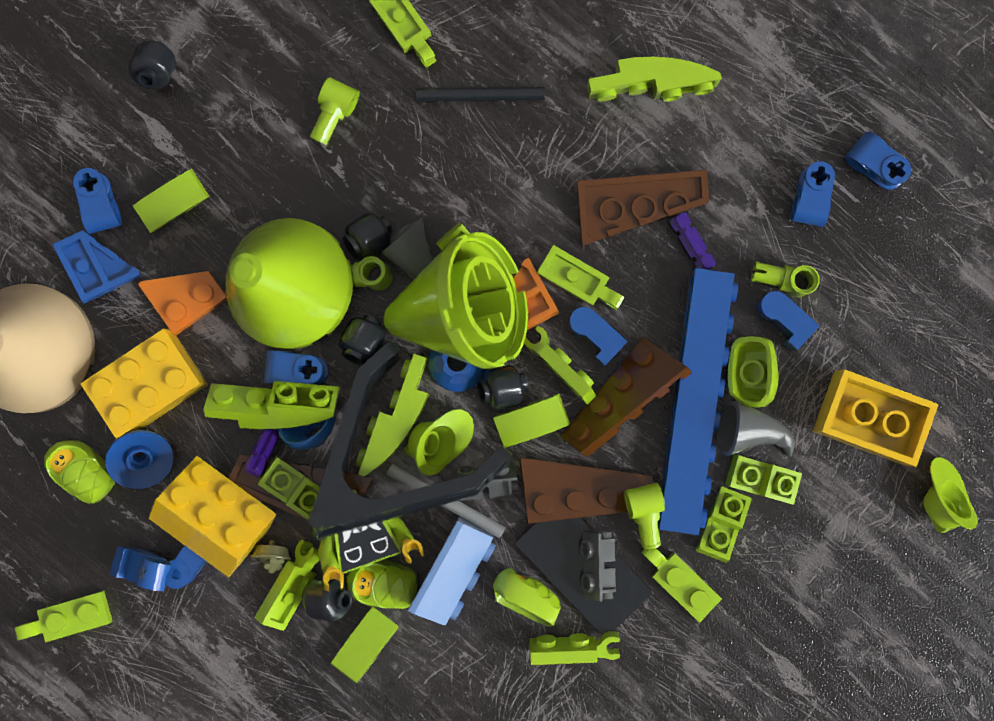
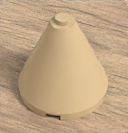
M18 284L1 289L0 408L16 413H40L63 405L82 388L80 383L84 381L90 365L94 363L95 338L88 317L73 299L47 286Z

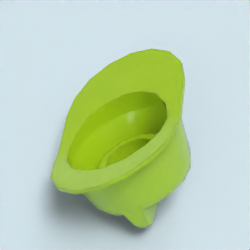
M452 409L436 421L422 422L412 430L408 445L404 448L406 455L416 461L417 468L422 474L427 476L436 475L468 447L474 431L473 419L468 412L462 409Z
M942 457L934 458L930 465L933 486L924 497L923 504L936 531L945 533L960 526L969 530L975 529L978 524L977 515L970 503L960 474L948 460Z

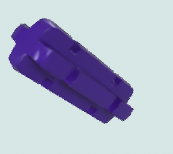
M683 212L676 215L670 220V225L675 232L678 231L680 233L678 238L690 258H695L696 262L694 264L696 268L706 270L713 268L716 265V261L711 253L707 254L705 251L708 248L696 228H691L690 224L692 221L687 213Z
M264 429L261 431L251 451L252 455L248 457L245 463V471L248 474L256 477L262 474L265 463L268 462L278 442L277 438L280 437L279 429Z

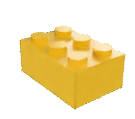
M162 329L80 383L116 439L125 433L143 429L208 386V383L177 336L167 329Z
M837 370L833 373L812 432L903 466L917 467L939 404L848 370Z
M196 456L155 500L148 519L227 577H230L268 532L277 514Z

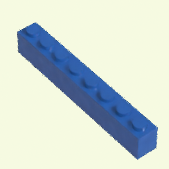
M695 268L690 274L679 361L686 365L692 373L684 380L680 377L675 382L661 483L665 511L660 512V519L657 521L658 529L699 535L700 528H705L707 509L703 508L704 495L709 496L712 484L711 476H707L708 465L714 462L716 455V444L712 443L713 430L718 431L721 417V413L716 411L717 400L718 398L722 399L725 389V379H720L722 366H727L729 359V347H725L726 334H731L734 323V315L729 314L731 302L736 301L738 294V283L734 282V273Z

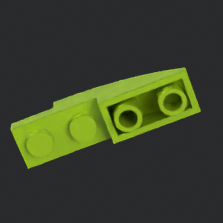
M634 57L618 60L615 74L588 79L586 88L589 100L597 98L599 102H604L616 98V94L629 92V95L643 94L651 87L654 99L663 98L664 102H669L682 98L684 93L694 92L695 95L711 93L722 78L720 72L687 60L668 57Z
M413 354L412 360H405L400 377L405 379L401 391H394L389 408L394 409L393 415L379 412L378 418L372 416L366 435L371 436L367 449L361 448L355 466L360 467L358 475L365 477L387 461L402 445L416 425L429 397L428 393L418 390L428 361L427 358Z
M274 381L272 389L211 383L203 410L205 417L238 420L240 428L281 429L299 427L334 417L340 388L337 386Z

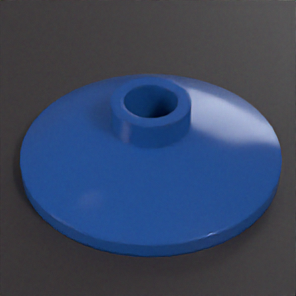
M147 430L131 431L117 438L108 448L105 459L106 469L110 477L121 486L131 489L149 488L160 483L171 471L173 451L168 441L155 432ZM138 452L144 453V455L140 457H136L133 454Z

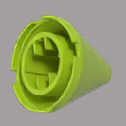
M283 218L264 223L245 236L233 252L227 267L225 280L227 303L232 316L241 329L254 340L267 346L281 349H298L313 345V342L325 334L329 335L334 331L348 310L353 292L351 264L346 259L338 240L324 228L296 218Z
M481 232L459 236L452 240L386 308L384 325L393 336L476 367L491 369L505 366L504 363L506 361L513 360L518 356L527 333L528 307L525 291L517 292L512 274L519 272L518 268L505 247L494 237Z

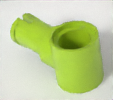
M329 77L319 93L318 104L321 105L319 108L321 113L309 137L327 145L338 120L342 121L344 116L349 117L353 112L360 92Z
M366 257L351 265L353 284L356 287H370L373 290L382 291L388 288L393 281L391 268L377 257ZM375 267H381L379 278L370 281L369 275L371 270Z
M755 261L752 271L756 272L751 274L752 282L756 281L778 286L779 290L786 291L793 297H803L814 292L820 283L818 272L808 265L799 267L784 265L782 268ZM796 274H802L807 278L808 286L805 290L796 286Z
M653 483L625 490L626 508L630 518L634 519V522L638 524L642 547L649 550L658 548L661 542L657 521L660 519V512L665 511L664 498L659 484Z

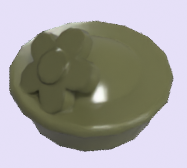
M272 540L269 541L268 545L255 546L253 553L250 555L252 560L263 563L264 568L268 569L269 573L282 570L283 563L288 560L291 561L288 548L275 546V541Z

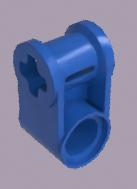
M864 132L845 156L846 162L853 169L864 174L884 190L896 189L911 174L910 162L872 132ZM892 167L896 169L894 178L888 175Z
M817 161L801 172L791 209V221L820 227L826 225L830 213L831 194L835 180L834 169L829 163ZM815 172H818V178L823 179V181L817 185L816 179L811 177V175Z
M92 168L79 170L74 176L73 186L80 206L81 219L87 233L92 234L121 226V214L114 199L109 179ZM91 179L98 181V183L93 185V191L87 189V186L92 184Z
M266 350L263 383L273 384L274 381L320 385L328 378L329 366L322 358L293 352ZM306 367H317V374H306Z

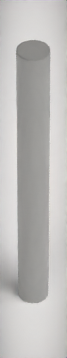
M395 464L391 465L386 474L412 490L430 485ZM460 501L441 505L499 539L506 528Z

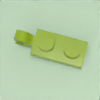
M369 0V3L404 53L413 48L425 68L436 62L434 52L425 41L431 36V32L409 0Z
M555 245L552 246L537 272L542 278L592 307L596 300L599 299L617 311L624 299L622 295L605 286L610 277Z
M537 326L535 329L541 336L540 342L533 344L525 338V346L529 351L537 354L588 405L596 397L591 388L594 382L583 370L580 369L576 373L569 366L572 360L559 347L554 351L549 346L550 339L546 331L542 327Z
M302 539L295 549V562L289 560L286 562L254 617L262 625L282 631L285 630L302 601L305 588L317 575L312 568L320 560L319 549L313 548L312 543Z
M656 548L644 549L641 552L657 567L651 576L699 623L722 600L674 552L667 559Z
M105 591L37 610L39 620L15 627V632L18 640L43 633L45 642H49L110 624L113 621Z
M608 631L598 640H595V636H588L583 633L572 634L570 637H555L545 634L537 638H529L531 665L597 663V658L616 660L620 658L619 649H610L607 645L611 642H620L619 634L615 631Z

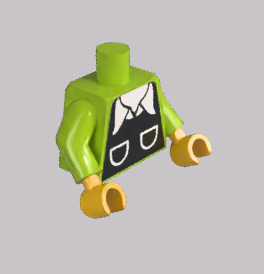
M399 517L328 536L326 539L321 540L318 550L324 573L323 587L326 591H329L328 581L337 579L340 582V589L344 587L343 574L402 552L405 561L412 563L408 553L416 549L423 557L422 545L419 541L414 540L407 526Z

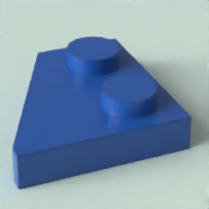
M83 230L52 244L84 304L141 277L135 267L126 263L117 254L98 243Z

